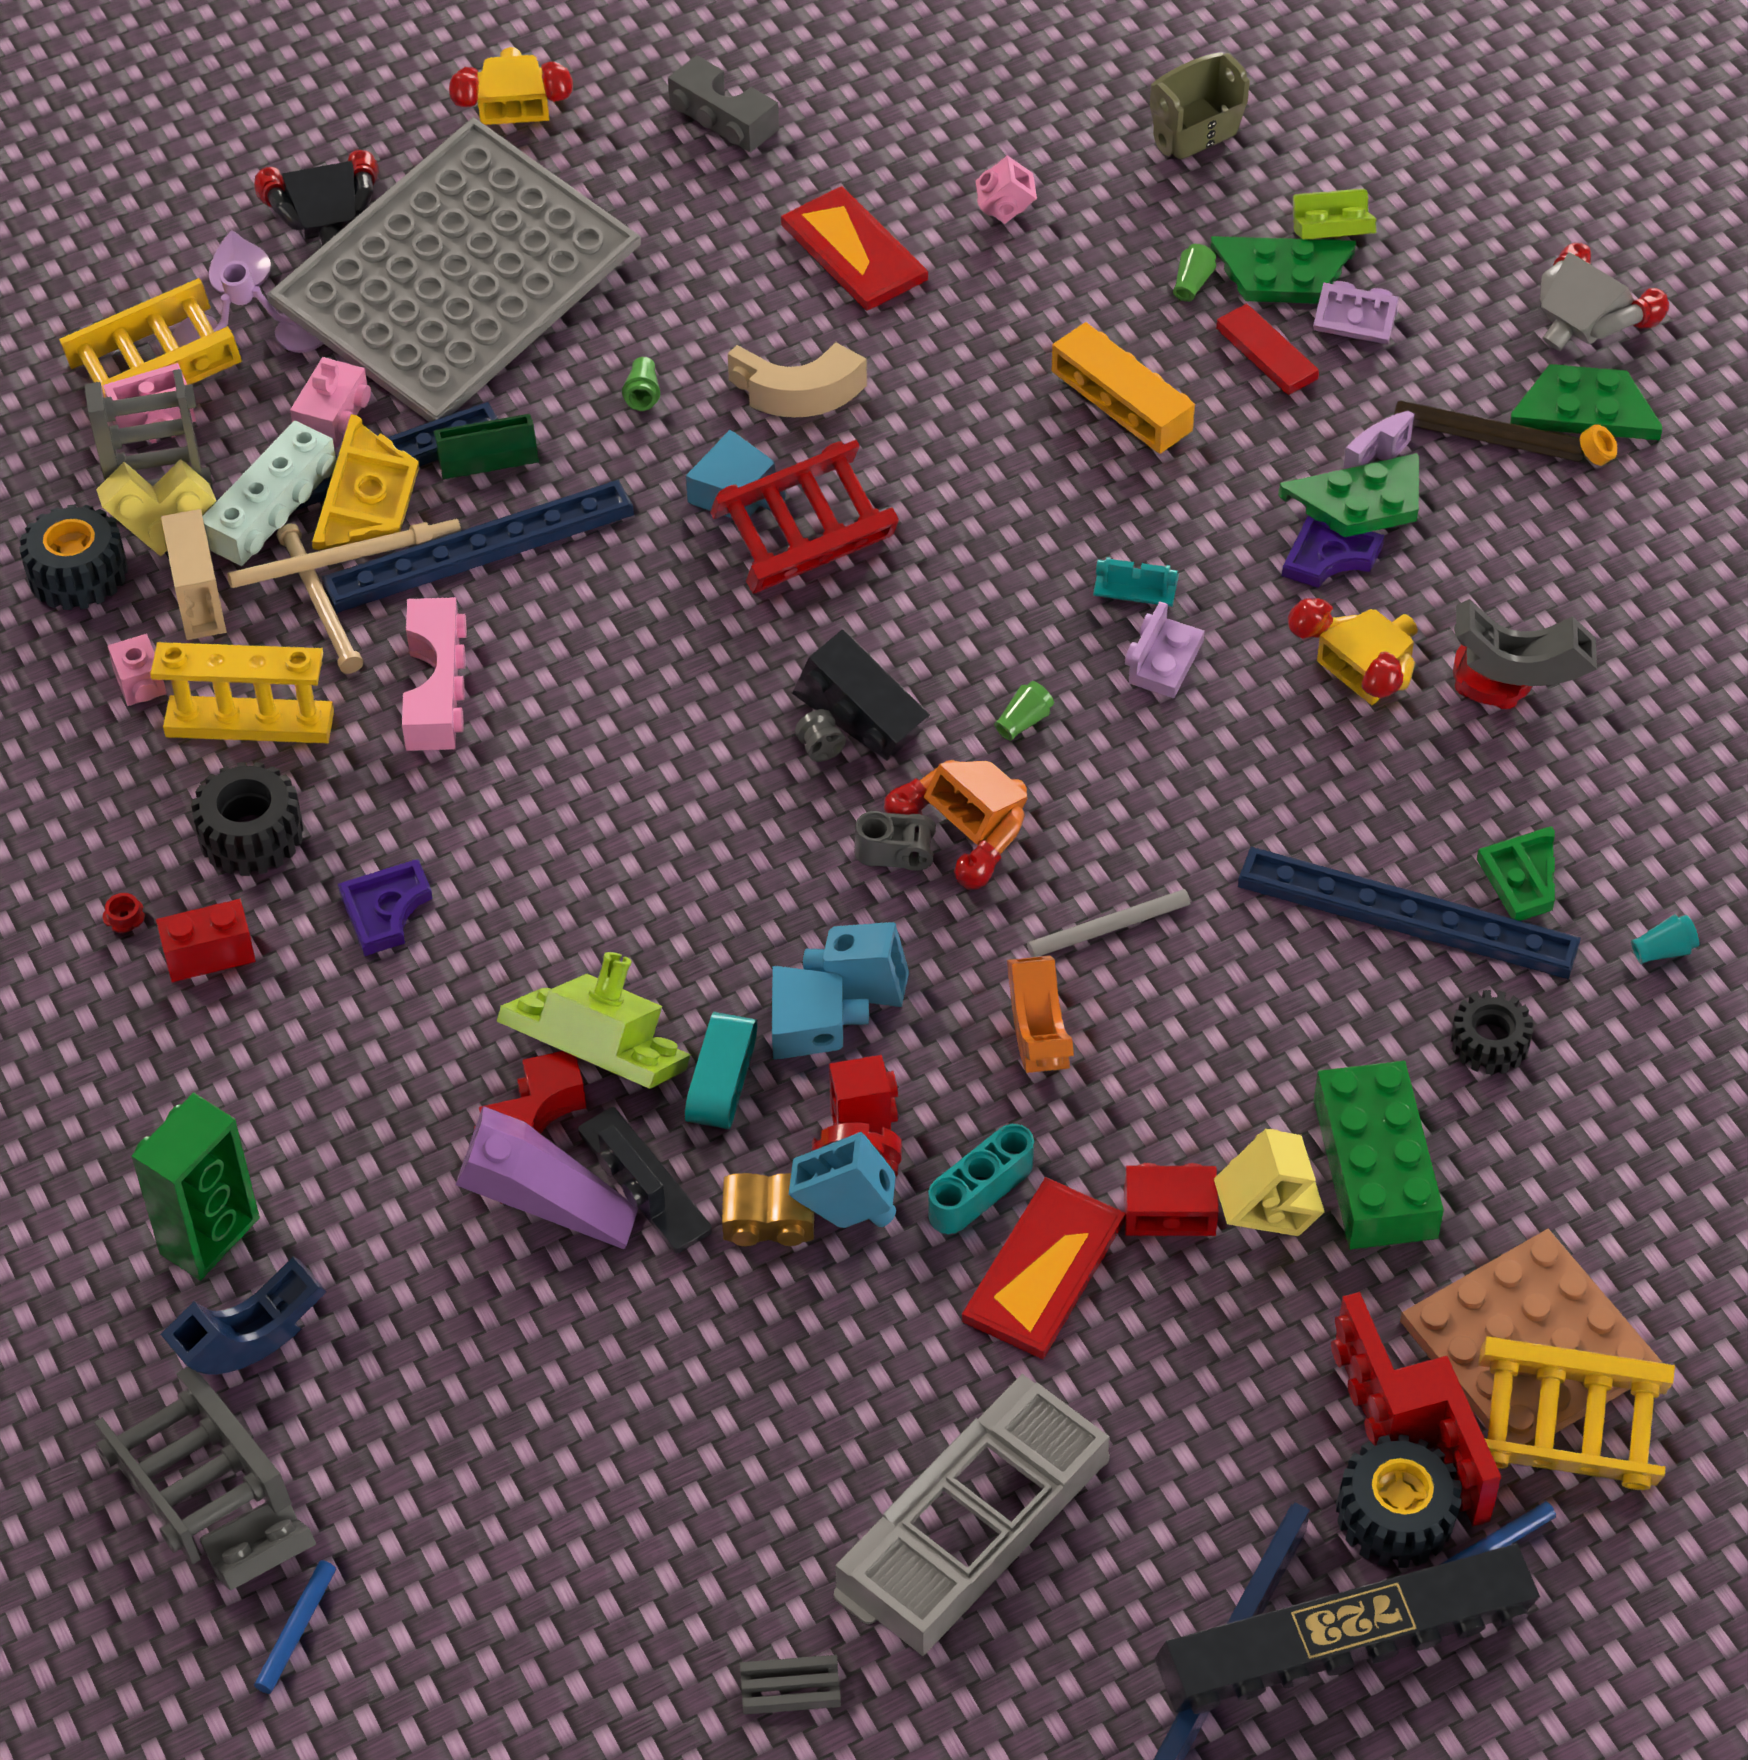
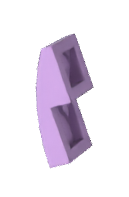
M1409 411L1398 413L1383 419L1363 431L1346 447L1343 469L1369 464L1376 458L1381 460L1396 458L1411 441L1414 414Z

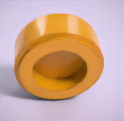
M1595 424L1581 433V448L1592 463L1602 466L1616 457L1617 443L1608 429Z

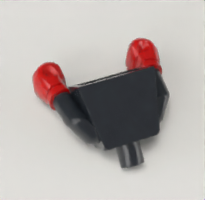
M365 150L351 152L346 162L282 173V175L277 168L266 167L261 169L255 176V192L259 200L268 207L273 208L274 212L292 230L301 231L304 239L320 237L323 246L368 208L373 195V186L378 177L379 167L373 154Z

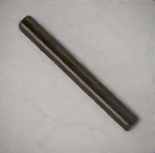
M1399 400L1395 407L1394 415L1405 411L1414 414L1413 427L1575 462L1582 461L1584 457L1580 438Z

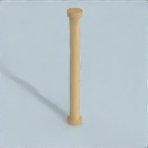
M286 524L277 531V538L280 544L286 546L291 558L307 554L300 540L302 533L296 524ZM315 569L299 572L339 656L337 663L341 672L345 674L357 672L363 666V659L359 652L353 650Z

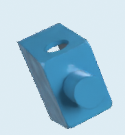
M729 430L686 475L687 502L711 511L719 491L734 484L741 487L776 472L775 463L749 442ZM782 491L780 494L785 502L786 493ZM765 499L745 506L749 517L759 506L771 511ZM730 513L724 515V516H727V517L732 518L731 515H730Z
M896 923L834 926L828 932L825 949L806 948L803 955V969L836 973L842 976L843 999H869V1003L902 1007L909 969Z
M773 966V1059L840 1050L843 1047V1025H869V999H843L842 976L839 974Z
M862 1132L793 1158L788 1195L837 1227L846 1228L867 1219L877 1227H884L893 1220L896 1214V1207L893 1205L896 1180L894 1170Z

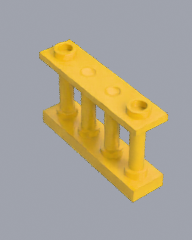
M200 278L59 339L71 370L84 364L93 382H101L104 398H106L103 388L105 384L176 363L179 364L188 385L242 362L234 336L229 327L227 326L215 332L205 316L204 311L211 309ZM189 317L200 339L179 347L168 327ZM155 334L166 354L144 363L133 342ZM119 349L130 369L109 378L98 358Z
M157 642L150 673L151 679L171 680L174 695H169L163 729L165 737L329 743L334 715L332 701H314L312 685L318 686L323 649ZM188 681L212 682L215 697L191 696ZM229 682L253 683L256 698H232ZM270 684L295 685L297 700L273 699Z
M1488 1336L1485 1338L1480 1348L1478 1366L1490 1367V1372L1494 1374L1488 1436L1485 1440L1498 1468H1506L1509 1463L1622 1480L1623 1487L1634 1490H1649L1651 1485L1657 1486L1663 1479L1666 1466L1648 1464L1654 1398H1658L1659 1394H1666L1673 1385L1675 1365ZM1518 1372L1537 1375V1380L1541 1381L1534 1446L1506 1442L1513 1377L1517 1376ZM1565 1379L1584 1382V1387L1588 1389L1582 1453L1553 1449L1560 1384L1565 1383ZM1612 1386L1631 1389V1394L1635 1396L1629 1461L1601 1457L1607 1391L1612 1390Z

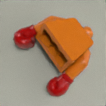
M948 760L939 764L936 769L921 780L915 778L910 783L893 789L885 797L884 811L885 813L922 815V809L929 803L933 805L970 840L978 845L970 854H963L959 857L954 870L958 884L967 890H978L989 882L996 864L1001 860V854L1016 838L1025 818L1023 807L1028 799L1027 789L1023 781L1019 779L1011 780L991 762Z

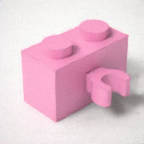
M322 357L290 409L292 422L296 420L333 438L334 448H338L344 438L350 415H357L360 409L365 408L370 400L371 388L367 385L365 368Z
M176 363L103 385L105 396L112 397L113 400L176 391L173 370L180 369L179 364ZM183 376L184 385H187L186 380ZM179 407L116 416V421L112 422L113 425H119V428L181 419ZM190 409L192 422H195L194 409ZM156 439L149 440L152 444L157 442Z

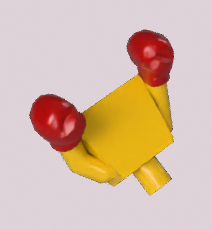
M514 47L502 50L500 57H490L484 60L481 72H478L473 67H464L451 77L449 84V95L456 106L472 107L478 102L480 122L484 125L549 121L548 100H566L570 97L573 90L572 76L566 67L554 61L546 62L539 67L535 56L522 55Z
M1305 598L1292 608L1288 615L1290 631L1302 639L1320 637L1317 662L1370 705H1374L1380 698H1385L1396 691H1403L1409 687L1415 666V661L1412 657L1414 646L1412 637L1418 632L1417 625L1410 616L1403 614L1391 622L1377 610L1369 609L1359 615L1332 617L1330 613L1333 607L1327 601L1319 598Z

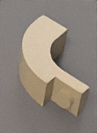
M836 342L817 360L797 367H784L772 364L738 345L728 353L729 381L738 388L749 392L750 407L775 416L809 417L827 413L851 401L867 386V359Z

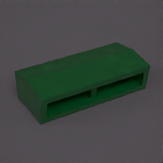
M530 414L434 430L438 462L443 480L539 463L534 424Z

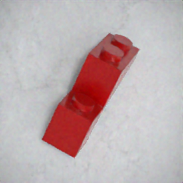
M560 1051L523 1059L524 1077L517 1079L520 1098L484 1106L526 1122L541 1134L552 1121L560 1116L586 1109L584 1084L576 1056Z

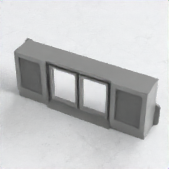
M1021 1374L883 1513V1517L835 1565L836 1588L834 1590V1599L865 1624H872L878 1620L920 1655L924 1656L1095 1474L1108 1464L1110 1459L1108 1452L1110 1436L1039 1383H1034ZM986 1447L1042 1488L1038 1495L1012 1522L956 1480ZM943 1491L999 1534L968 1568L912 1525Z

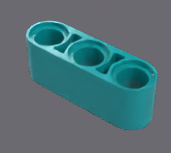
M718 1012L712 1013L686 1100V1122L725 1129L731 1128L756 1043L757 1019Z
M1008 1124L1001 1127L934 1180L928 1192V1217L932 1227L945 1234L959 1232L1026 1179L1032 1172L1034 1159V1138L1031 1131L1019 1124ZM1015 1151L1019 1152V1154H1010L1007 1152ZM984 1177L987 1180H977L975 1178ZM952 1203V1204H955V1205L948 1207V1206H943L942 1204Z

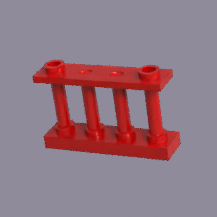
M857 440L843 444L842 441L835 442L827 446L822 451V454L744 486L730 485L717 493L710 512L713 519L730 513L754 559L746 579L752 594L893 536L900 521L893 507L881 512L879 509H873L850 463L854 462L860 447ZM833 470L836 471L860 516L857 522L848 526L838 523L815 480L816 477ZM796 485H801L825 530L822 534L823 536L809 541L808 538H803L780 492ZM762 499L766 500L790 545L787 548L788 551L776 556L773 553H768L745 506Z

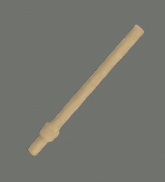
M458 519L428 525L427 522L410 525L407 531L227 573L228 582L231 588H236L408 546H416L459 532L461 527Z

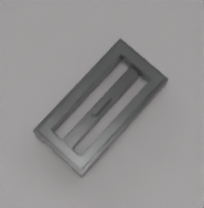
M837 1655L740 1662L743 1715L841 1707ZM805 1688H830V1691L752 1697L754 1692L780 1690L781 1692H793Z

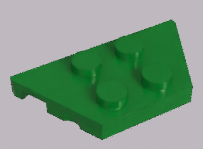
M1211 236L1210 249L1215 255L1218 254L1224 262L1225 273L1230 280L1237 284V290L1245 301L1319 304L1323 283L1333 284V282L1338 280L1348 259L1352 260L1355 255L1356 240Z
M1549 364L1512 411L1510 418L1511 424L1544 431L1581 434L1591 426L1598 424L1608 429L1613 437L1659 441L1662 433V424L1626 370Z
M1415 453L1282 482L1279 486L1278 496L1285 502L1294 498L1306 505L1305 514L1317 521L1326 523L1330 529L1344 537L1416 522L1419 511V456Z

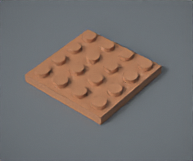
M1549 1229L1544 1230L1402 1312L1400 1319L1402 1325L1431 1360L1448 1356L1472 1411L1487 1429L1489 1426L1494 1374L1490 1372V1367L1478 1366L1480 1348L1487 1336L1663 1363ZM1518 1372V1375L1513 1377L1506 1442L1531 1446L1535 1444L1541 1381L1537 1380V1375ZM1565 1379V1383L1560 1384L1555 1433L1585 1416L1588 1389L1584 1387V1382ZM1612 1386V1390L1607 1391L1606 1403L1630 1389Z

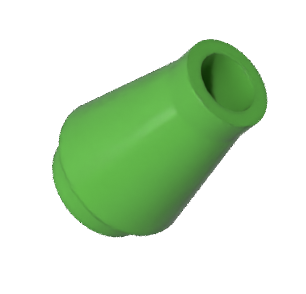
M1192 244L1181 253L1176 285L1173 289V293L1178 299L1186 302L1193 301L1196 293L1216 269V255L1210 248L1202 244Z
M639 357L634 360L632 369L622 388V396L627 405L637 411H645L652 408L660 398L655 363L648 357Z
M1030 681L1027 685L1019 687L1001 717L994 723V726L1001 736L1012 741L1018 734L1050 715V708L1054 705V700L1042 685L1035 681Z

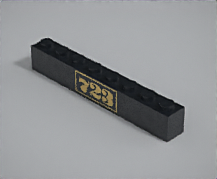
M1516 1543L1167 1640L1154 1659L1175 1713L1192 1709L1194 1714H1200L1218 1707L1221 1704L1220 1700L1237 1696L1238 1701L1250 1700L1263 1694L1266 1691L1265 1687L1281 1683L1283 1688H1292L1308 1681L1311 1678L1310 1675L1326 1670L1328 1676H1333L1348 1671L1355 1666L1354 1662L1370 1658L1371 1663L1386 1661L1399 1653V1649L1414 1646L1416 1651H1421L1439 1644L1442 1641V1637L1457 1633L1460 1639L1471 1637L1486 1628L1485 1625L1500 1621L1502 1626L1516 1624L1529 1616L1527 1611L1539 1599L1540 1595L1519 1545Z

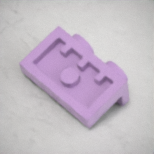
M1335 281L1333 284L1323 283L1313 325L1314 330L1389 345L1394 319L1399 309V297L1393 296L1390 291L1380 288H1373L1370 291L1355 289L1353 284L1344 281Z
M1159 602L1153 615L1148 613L1145 616L1140 630L1141 638L1138 643L1132 642L1125 658V665L1130 666L1129 684L1175 698L1204 641L1205 631L1167 619L1168 604Z

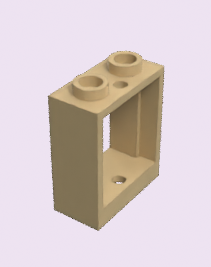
M201 509L161 516L186 640L227 633Z

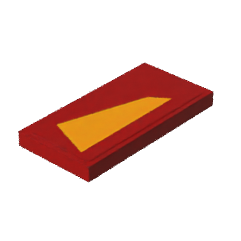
M843 186L781 215V226L866 311L928 280V270Z
M1045 1177L964 1309L962 1322L1044 1360L1123 1226L1126 1213Z

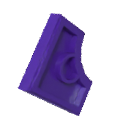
M1307 516L1282 567L1281 576L1319 588L1327 578L1338 572L1349 570L1371 572L1383 547L1385 535L1371 531L1344 537L1330 529L1326 523Z
M419 859L338 883L339 894L364 956L405 944L403 930L407 918L418 906L433 899L430 885Z

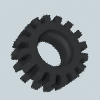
M1483 990L1481 999L1476 992L1469 995L1468 1002L1463 999L1459 1004V1009L1455 1012L1451 1032L1452 1049L1454 1054L1460 1053L1459 1061L1465 1065L1471 1060V1069L1478 1072L1480 1065L1485 1066V1074L1493 1075L1495 1067H1499L1500 1073L1503 1074L1508 1072L1509 1065L1514 1069L1520 1066L1521 1059L1525 1060L1528 1055L1534 1022L1532 1016L1528 1017L1529 1009L1526 1005L1518 1008L1520 999L1512 996L1510 1001L1505 1000L1506 992L1498 991L1497 997H1491V990ZM1484 1024H1493L1503 1028L1509 1036L1502 1040H1490L1479 1035L1475 1028Z

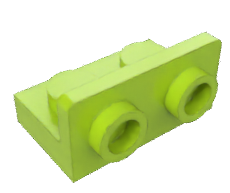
M1365 189L1304 193L1293 196L1294 232L1301 239L1376 233V218L1368 212V192Z

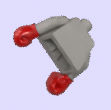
M1573 242L1563 248L1558 258L1554 261L1553 266L1542 275L1540 291L1541 308L1547 319L1553 322L1542 339L1554 349L1561 351L1572 335L1587 344H1592L1597 339H1602L1632 325L1637 328L1655 327L1668 313L1669 302L1667 295L1658 288H1649L1639 299L1634 300L1627 286L1590 265L1591 250L1589 246Z

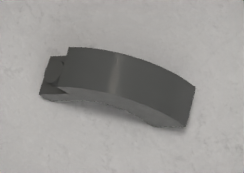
M1470 599L1456 605L1454 631L1458 641L1463 646H1467V665L1485 677L1513 685L1545 686L1574 680L1597 670L1596 637L1573 616L1545 629L1517 631L1496 623Z

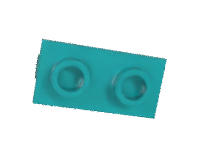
M1106 557V560L1098 559L1096 567L1097 578L1093 596L1157 605L1159 602H1163L1173 607L1179 577L1178 570H1171V565L1159 566L1142 563L1141 569L1134 568V562L1111 559V557Z

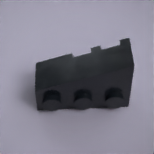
M843 629L808 658L792 692L794 696L814 710H828L839 728L886 761L892 758L921 732L930 716Z

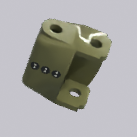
M1220 52L1199 57L1169 71L1151 84L1150 109L1154 126L1153 134L1157 147L1164 155L1170 156L1173 154L1178 159H1185L1237 134L1248 102L1250 79L1247 77L1244 67L1230 53L1224 54Z

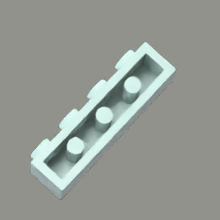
M294 420L203 515L210 551L240 566H243L252 555L257 554L263 547L264 542L276 529L283 527L292 512L301 503H305L311 496L312 491L334 472L337 460L333 438Z

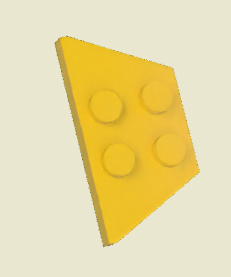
M354 414L350 415L312 544L315 550L339 547L401 532L418 474L419 461L407 452L397 449L393 442L380 433L377 436L362 425V419Z

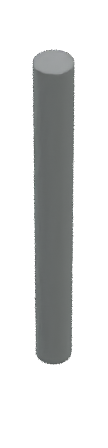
M1182 889L1027 942V948L1031 957L1042 956L1190 905V898L1187 891Z

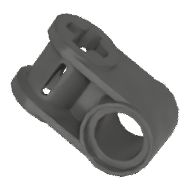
M868 811L862 814L856 822L855 857L862 864L871 867H898L913 871L927 869L932 865L934 859L930 844L931 838L936 833V824L931 818L920 814L903 815ZM917 826L919 827V833H915V827ZM914 851L917 852L916 858H913Z

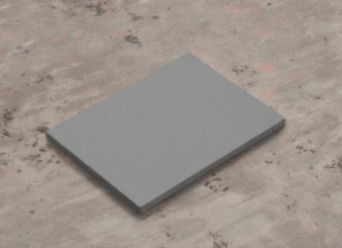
M472 117L267 293V299L271 305L350 364L365 368V373L369 378L428 422H432L456 412L641 245V236L475 117Z

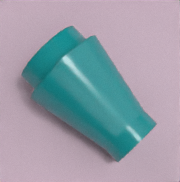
M1675 914L1642 936L1631 940L1632 950L1640 964L1653 960L1690 955L1692 949L1700 945L1698 933L1688 915L1678 917Z

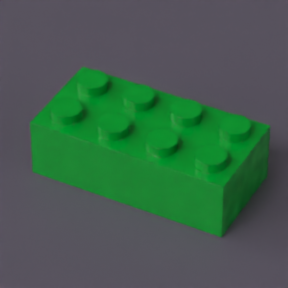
M1406 1061L1318 1070L1314 1104L1349 1250L1438 1239L1444 1209Z
M193 1092L182 1104L176 1105L169 1112L165 1122L151 1136H147L139 1142L131 1157L159 1254L201 1281L260 1219L236 1119Z

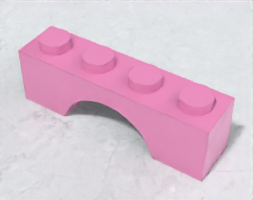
M456 597L407 599L406 634L410 656L429 663L434 667L435 671L424 684L403 693L402 730L406 751L455 749L456 733L463 732L464 727L463 709L457 708V701H463L465 696L463 676H458V669H465L466 665L465 646L459 645V638H466L467 634L466 615L458 614Z

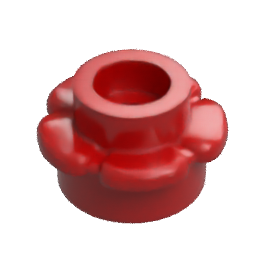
M129 893L113 895L105 904L103 922L106 926H111L114 932H129L143 923L145 919V913L142 912L144 909L143 904L134 895Z

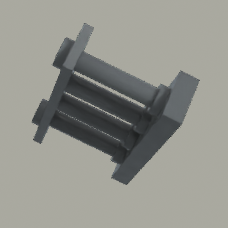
M181 369L173 370L176 391L113 400L112 397L104 398L101 382L84 384L89 419L104 481L123 462L133 470H141L176 464L182 459L184 462H191L192 469L210 484L211 489L214 490L210 467L201 466L190 413V409L196 408L193 385H184ZM179 407L181 419L119 428V425L111 426L110 424L111 421H116V416ZM185 434L187 446L127 456L125 452L117 453L116 450L121 449L122 444ZM161 478L146 481L154 486Z
M187 1366L176 1373L183 1390L177 1394V1401L116 1436L103 1417L94 1423L102 1439L95 1443L106 1465L109 1468L115 1464L119 1467L163 1525L159 1529L171 1551L175 1553L181 1549L193 1565L201 1560L192 1536L252 1499L256 1502L264 1499L275 1514L292 1504L280 1472L203 1376ZM198 1415L201 1419L199 1421L200 1427L139 1464L129 1453L131 1449L186 1416L192 1419ZM208 1443L212 1446L217 1443L221 1444L223 1448L221 1449L222 1454L162 1491L159 1492L150 1480V1478ZM231 1470L234 1474L239 1471L244 1473V1482L183 1520L172 1509V1506Z

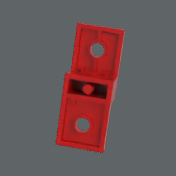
M1357 1292L1342 1296L1340 1314L1335 1317L1336 1339L1331 1341V1349L1337 1366H1344L1349 1376L1348 1390L1355 1406L1361 1405L1366 1416L1364 1424L1369 1441L1377 1445L1378 1438L1389 1435L1391 1441H1397L1400 1434L1409 1435V1442L1418 1444L1419 1438L1429 1442L1427 1449L1434 1447V1450L1439 1448L1446 1455L1443 1463H1453L1457 1470L1455 1480L1461 1481L1462 1492L1460 1499L1462 1501L1459 1510L1461 1512L1466 1510L1472 1526L1490 1522L1501 1474L1448 1356L1394 1370L1361 1293Z

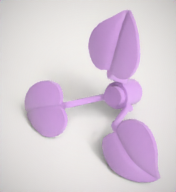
M231 230L217 248L209 269L211 285L217 292L223 294L221 296L223 304L220 322L217 323L213 317L205 315L214 331L216 332L228 325L230 303L246 305L253 297H256L272 318L280 322L275 328V337L283 348L288 351L303 353L322 346L324 343L285 314L278 313L268 302L259 286L267 280L270 274L271 263L269 257L261 248L248 242ZM189 317L183 320L172 334L179 347L200 339Z

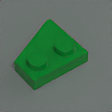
M1552 826L1478 849L1477 861L1512 919L1522 921L1553 911L1555 902V884L1553 883L1555 872V857H1553L1555 830Z

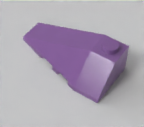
M483 1106L455 1185L625 1249L638 1207H633L620 1193L526 1122Z

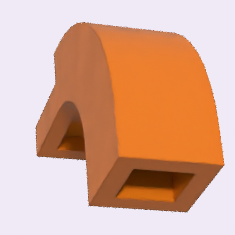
M1048 955L1007 960L1014 1025L1025 1072L1069 1069V1057L1074 1056L1073 1040L1066 1033L1063 1025L1055 959Z

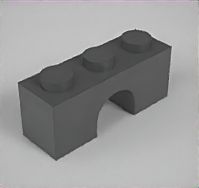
M698 55L694 56L668 77L669 105L678 112H682L696 120L705 128H709L723 136L730 143L738 145L750 153L779 130V108L777 101L753 87L748 88L737 96H725L724 70Z

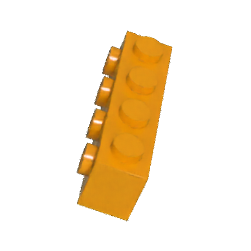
M1084 322L1052 344L1051 371L1157 453L1161 454L1193 431L1195 404L1190 398L1178 392L1165 382L1159 374L1152 372L1137 361L1131 353L1125 352L1113 343L1105 333L1096 330L1090 324Z

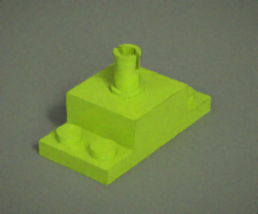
M614 952L604 954L598 978L585 974L555 988H540L501 1005L496 1021L649 1089L686 1071L691 1054L677 1049L678 1045L672 1040L662 1037L653 1038L662 1006L623 989L632 961L628 957H623V961L620 962L622 955Z

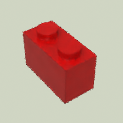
M241 898L156 919L171 982L256 962Z
M882 1055L829 1064L830 1109L833 1125L865 1123L869 1124V1132L883 1135V1127L891 1130V1123L898 1122L895 1097H898V1089L894 1071L886 1072Z
M1153 1163L1126 1165L1124 1183L1125 1236H1216L1219 1213L1218 1192L1214 1182V1178L1217 1176L1216 1166H1202L1197 1163H1189L1183 1166H1158Z

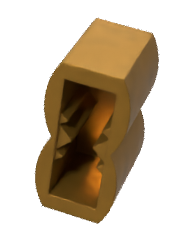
M752 1173L724 1176L723 1240L733 1242L739 1246H752L757 1242L766 1240L779 1242L785 1246H797L803 1242L814 1240V1211L788 1195L791 1173L777 1174L770 1177Z

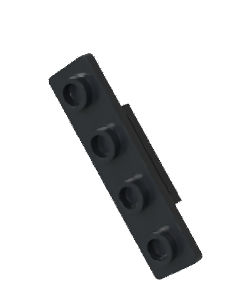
M615 1107L608 1108L578 1127L579 1135L597 1156L605 1173L615 1178L622 1187L630 1204L640 1209L675 1253H681L712 1233V1225Z

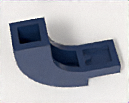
M293 1256L265 1285L244 1302L222 1311H211L193 1302L160 1335L189 1368L203 1374L216 1375L233 1372L265 1358L292 1339L302 1330L296 1322L327 1291L305 1265Z

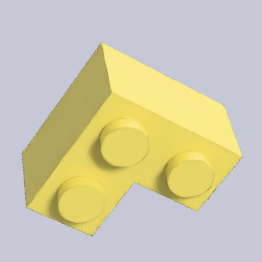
M182 459L154 486L123 462L96 489L102 508L159 556H162L167 551L161 516L201 509L203 515L216 502L210 484Z
M1265 1129L1214 1178L1228 1225L1300 1236L1325 1212L1302 1135L1281 1132L1276 1129Z

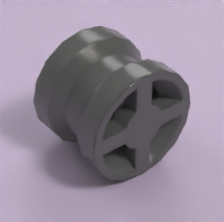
M815 710L806 714L795 727V734L801 743L806 744V753L812 761L822 762L835 757L841 752L846 743L843 732L835 727V719L828 710Z

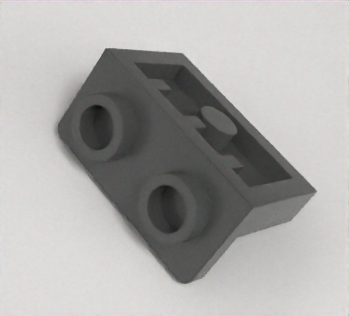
M267 1502L200 1538V1543L218 1580L230 1591L316 1545L309 1527L297 1519L291 1504L275 1514Z

